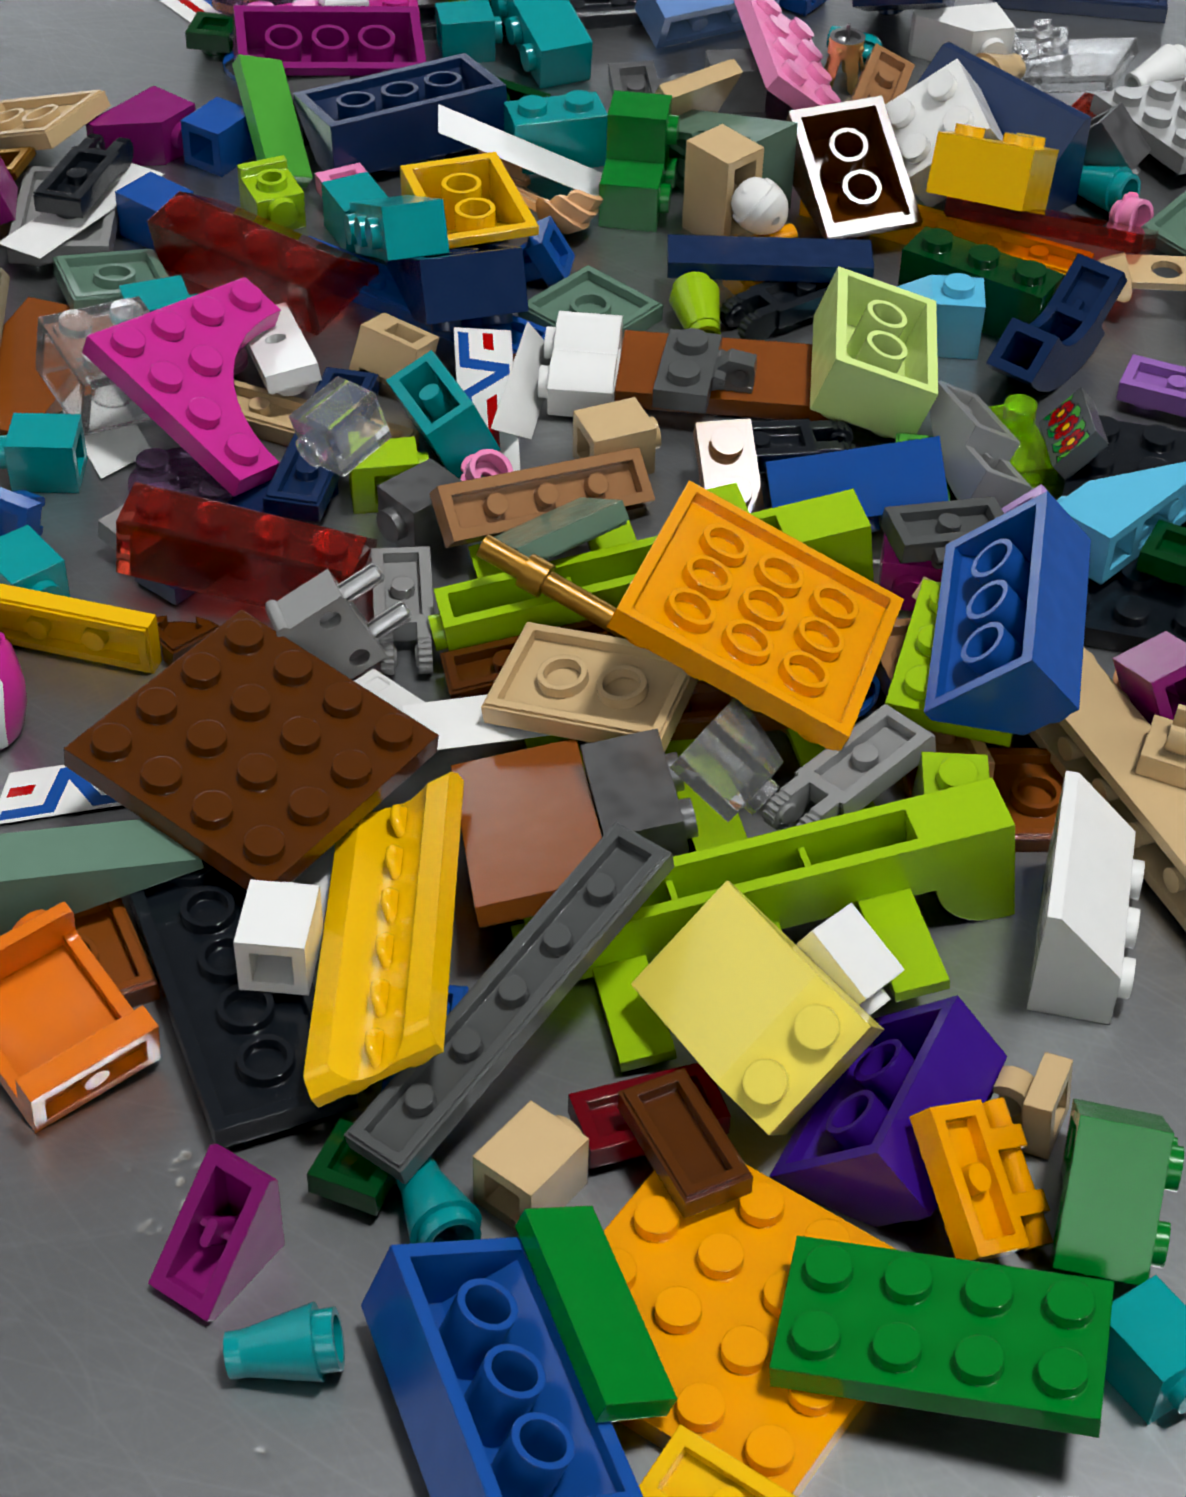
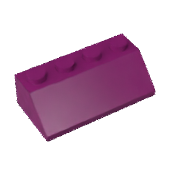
M234 5V61L238 54L282 60L286 76H350V79L426 62L418 7Z

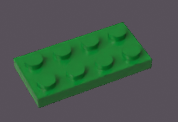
M797 1235L769 1366L770 1386L1099 1438L1114 1281Z

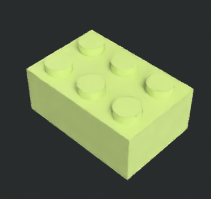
M838 266L813 318L810 410L819 412L824 417L833 421L843 420L871 430L874 434L883 438H895L896 433L917 434L938 396L936 300Z

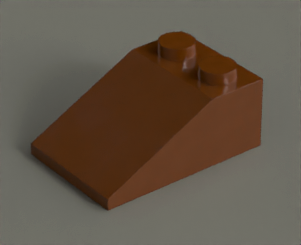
M882 96L789 110L786 121L798 122L793 187L824 239H850L921 226L923 220Z

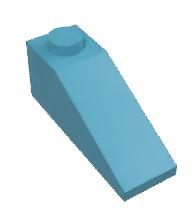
M953 273L947 276L929 275L897 286L936 300L938 357L978 359L986 309L984 278L971 277L962 273Z
M1186 461L1091 480L1068 496H1061L1056 500L1091 539L1088 578L1101 585L1139 557L1143 545L1159 519L1179 526L1186 521Z

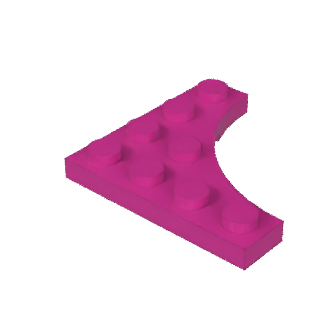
M246 277L87 335L82 353L233 497L272 480L280 462L265 448L245 419L238 403L233 371L237 353H240L248 342L260 333L274 327L281 309Z

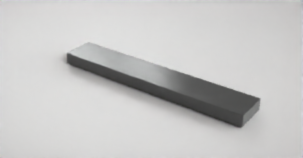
M615 822L447 1015L444 1052L433 1056L421 1066L409 1067L398 1072L347 1130L344 1137L349 1148L406 1185L674 868L672 853Z

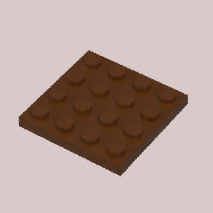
M241 609L65 746L64 766L248 890L250 879L293 882L437 753L439 735L286 637H277L275 630Z

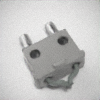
M374 563L364 567L341 583H338L331 572L326 569L278 601L269 600L265 604V611L276 631L277 637H286L350 679H353L386 658L387 655L379 640L412 619L409 608L401 601L370 621L366 620L353 603V600L384 581L381 570Z

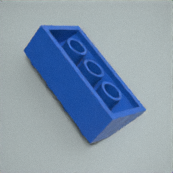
M1048 491L946 544L924 713L932 721L1026 735L1048 724L1058 723L1067 718L1071 713L1079 710L1091 539Z
M519 1237L390 1245L366 1293L361 1308L430 1497H643L611 1421L596 1423Z

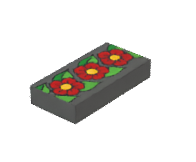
M1079 388L1039 422L1052 467L1064 479H1069L1108 447L1109 442L1095 403L1082 388Z

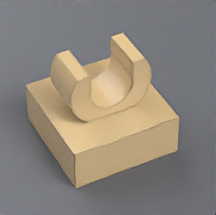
M1178 705L1174 720L1154 715L1135 774L1186 790L1185 705Z
M1045 1052L1035 1077L1022 1068L1002 1066L993 1092L999 1094L998 1098H1005L1013 1124L1020 1123L1022 1125L1028 1146L1022 1149L1023 1153L1049 1159L1070 1106L1073 1059Z

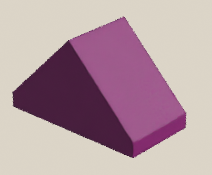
M210 1144L148 1284L207 1322L216 1320L285 1245L278 1180L221 1145Z

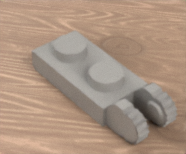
M430 546L371 548L372 563L379 567L384 577V581L373 588L374 617L399 601L406 604L412 615L410 621L379 640L387 655L386 658L380 661L381 673L383 675H395L397 647L393 645V641L407 642L417 640L415 663L419 668V674L433 673L431 641L433 638L428 616L434 614Z
M884 704L853 728L849 739L841 751L825 749L795 772V778L781 787L778 793L775 792L770 797L768 803L765 804L766 807L763 810L764 815L762 816L764 822L777 831L779 829L782 830L803 815L810 800L816 803V805L810 809L809 813H805L795 826L862 810L917 767L921 752H936L935 735Z

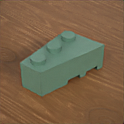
M695 109L680 115L677 145H670L669 158H676L678 160L675 186L684 190L686 140L724 124L764 147L762 178L773 180L783 190L788 200V210L790 209L798 122Z

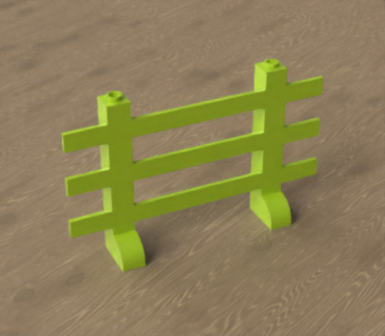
M737 482L706 489L749 513ZM854 489L750 513L874 582L871 524ZM628 520L627 524L588 541L587 544L590 552L548 562L556 566L555 573L617 608L657 536L637 540L630 520ZM480 544L468 546L477 579L435 588L434 594L439 613L428 616L436 651L443 649L453 651L518 636L527 622L558 627L587 620L544 594L537 598L516 586V578L476 556ZM785 729L800 767L826 749L819 744L803 739L792 729ZM550 735L527 738L524 741L526 748L568 740L569 738ZM711 738L670 741L665 754L677 752L685 790L676 792L678 800L690 797L696 817L699 836L690 838L694 852L673 857L674 868L579 980L591 977L595 979L622 1072L676 1059V1049L669 1028L633 988L631 983L728 880L781 931L785 928L832 917L852 903L905 969L888 983L895 1002L950 989V979L914 896L935 891L941 905L949 913L967 920H993L1015 915V823L991 777L875 806L872 801L859 811L747 838ZM577 740L578 747H579V751H580V755H581V759H582V762H583L582 752H581V749H580V746H579V742H578V740ZM533 917L522 919L523 923L510 926L513 939Z

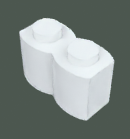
M559 311L556 327H546L544 358L551 359L550 366L540 365L538 398H547L548 415L573 417L574 410L615 401V388L622 351V315Z

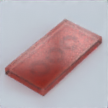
M947 197L943 213L946 214V217L1137 255L1154 249L1159 233L1157 230L1046 209L1021 212Z

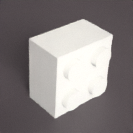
M958 58L885 104L912 190L927 207L932 208L948 198L947 196L926 192L938 131L954 132L956 123L986 128L984 138L998 141L1003 140V135L980 87Z

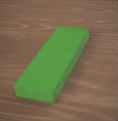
M238 54L232 66L256 159L262 160L284 155L287 159L288 170L301 188H307L313 176L282 60Z

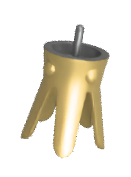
M847 23L845 28H838L830 33L828 44L829 56L824 68L832 77L830 82L832 88L840 63H842V71L846 73L847 90L852 95L858 81L859 63L861 71L864 67L862 53L866 36L862 31L851 28L850 23Z

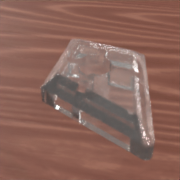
M1049 18L1039 19L1034 22V28L1015 29L1012 49L1021 56L1022 61L1028 64L1062 60L1068 55L1069 29L1068 27H1053L1052 20Z

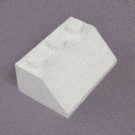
M1066 770L1045 864L1026 1010L1110 1025L1116 999L1129 1000L1132 991L1136 959L1124 957V949H1134L1137 939L1141 910L1129 907V899H1139L1145 861L1133 859L1136 831L1079 772Z

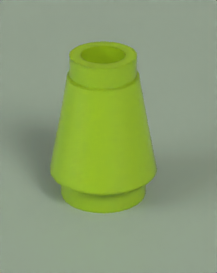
M688 272L678 277L672 285L669 303L683 328H695L706 333L721 334L720 291L716 282L702 272Z

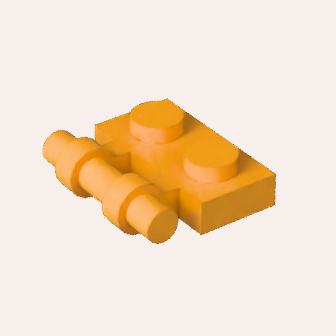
M1004 1097L983 1103L981 1099L929 1107L909 1116L955 1258L982 1261L1009 1255L1022 1249L1025 1252L1038 1249L1053 1243L1044 1214L1051 1211L1043 1189H1035L1022 1151V1149L1028 1146L1022 1125L1020 1123L1013 1124Z

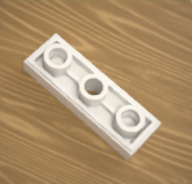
M286 302L276 304L281 309L276 325L253 338L246 347L268 393L272 395L278 393L282 396H294L303 393L310 384L317 383L322 378L318 362Z

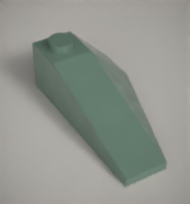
M143 819L1 833L0 936L12 930L22 917L32 911L39 909L48 910L61 902H66L74 914L202 869V859Z

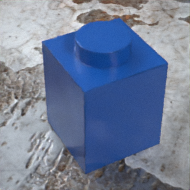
M216 97L180 120L184 160L189 165L223 177L235 169L238 164L244 163L255 155L244 109L239 104Z
M151 171L115 191L121 236L148 249L152 248V250L161 255H165L198 235L194 191Z

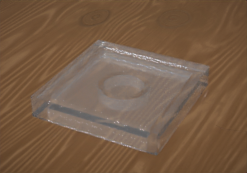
M1137 37L1050 40L1024 75L1023 81L1045 93L1112 91L1138 53Z

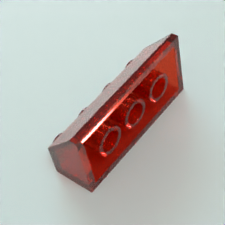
M179 191L147 220L157 256L166 270L209 289H214L246 277L275 305L286 302L299 328L316 336L359 295L360 289L363 286H368V282L380 274L379 268L375 264L222 200Z
M138 482L134 483L116 521V573L266 608L265 604L267 601H278L326 569L331 572L338 583H341L371 564V548H377L376 539ZM356 598L355 600H353V603H354L355 605H356V602H357L358 598Z

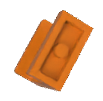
M61 902L48 910L39 909L28 913L14 925L12 930L0 936V1083L35 1133L161 1059L158 1024L144 1005L133 1010L77 933L74 912L66 902Z

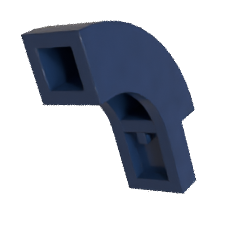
M1078 253L1049 304L1033 322L1027 324L1012 317L986 361L988 367L1038 391L1048 392L1062 386L1085 364L1105 335L1101 325L1127 283L1125 273Z

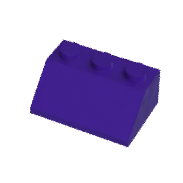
M958 995L874 1018L884 1031L800 1119L769 1177L812 1202L873 1227L909 1220L919 1221L930 1217L937 1209L938 1203L922 1160L909 1116L929 1107L981 1099L982 1103L989 1101L994 1093V1084L1008 1057Z

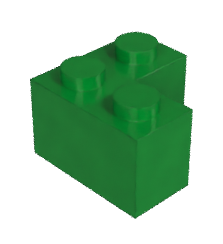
M614 90L607 115L606 161L599 186V195L604 200L599 206L598 227L657 232L660 214H669L672 188H675L678 164L676 158H669L670 145H677L680 115H671L672 95Z
M1073 1098L1060 1169L1063 1185L1050 1252L1053 1268L1138 1286L1148 1280L1151 1266L1164 1268L1169 1248L1171 1223L1160 1221L1159 1217L1164 1190L1175 1193L1178 1191L1184 1163V1147L1178 1146V1138L1174 1137L1173 1130L1161 1115Z

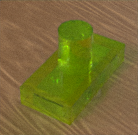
M1013 394L1005 399L1004 405L988 406L1021 442L1010 460L1014 468L1032 488H1036L1041 484L1044 487L1056 485L1058 472L1052 467L1045 441L1035 424L1038 408L1036 400L1028 395Z

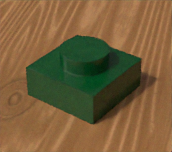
M198 11L185 31L186 48L202 50L209 55L230 53L233 49L234 15Z
M1159 519L1139 553L1136 570L1158 577L1162 581L1186 587V528Z
M340 1118L307 1172L308 1192L377 1216L396 1182L395 1178L349 1148L344 1134L354 1123Z

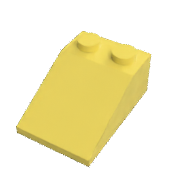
M728 880L631 983L633 988L715 1083L768 1135H786L884 1031L862 1007Z

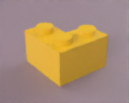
M956 123L954 132L938 131L926 192L1021 212L1046 210L1059 150L1044 147L1045 137L1004 132L1003 140L998 141L984 138L986 128Z

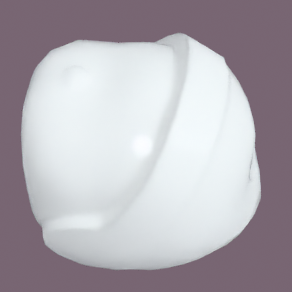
M760 177L748 178L733 193L731 199L732 217L746 231L756 235H769L783 228L788 218V200L783 190L773 180Z

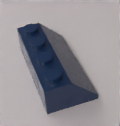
M951 42L943 44L917 84L958 58L980 87L1002 135H1004V132L1045 137L1044 147L1059 150L1046 210L1019 212L1039 222L1077 202L1092 117Z
M462 53L294 92L293 99L315 160L324 171L360 162L368 173L380 170L399 171L401 165L425 159L431 161L442 160L449 157L450 153L465 149L478 150L438 133V104L504 131V102L507 101V91L505 83L469 55Z

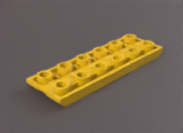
M449 772L428 782L416 796L403 804H395L392 807L368 813L336 842L303 1073L310 1099L318 1108L346 1095L358 1094L377 1081L409 1067L421 1066L433 1056L444 1052L464 780L458 773Z

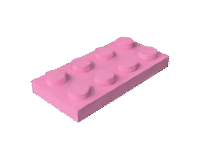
M734 0L766 90L794 110L841 102L838 95L831 88V75L821 63L823 55L812 41L814 33L805 22L797 17H794L791 21L781 13L782 9L775 0Z

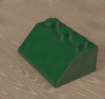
M925 226L902 249L898 286L929 275L947 276L953 273H962L971 277L984 278L986 309L982 332L1000 339L1012 317L1027 324L1033 322L1049 304L1065 274L1048 269L1040 262L1025 261L999 252L994 246L977 244L956 237L948 230Z

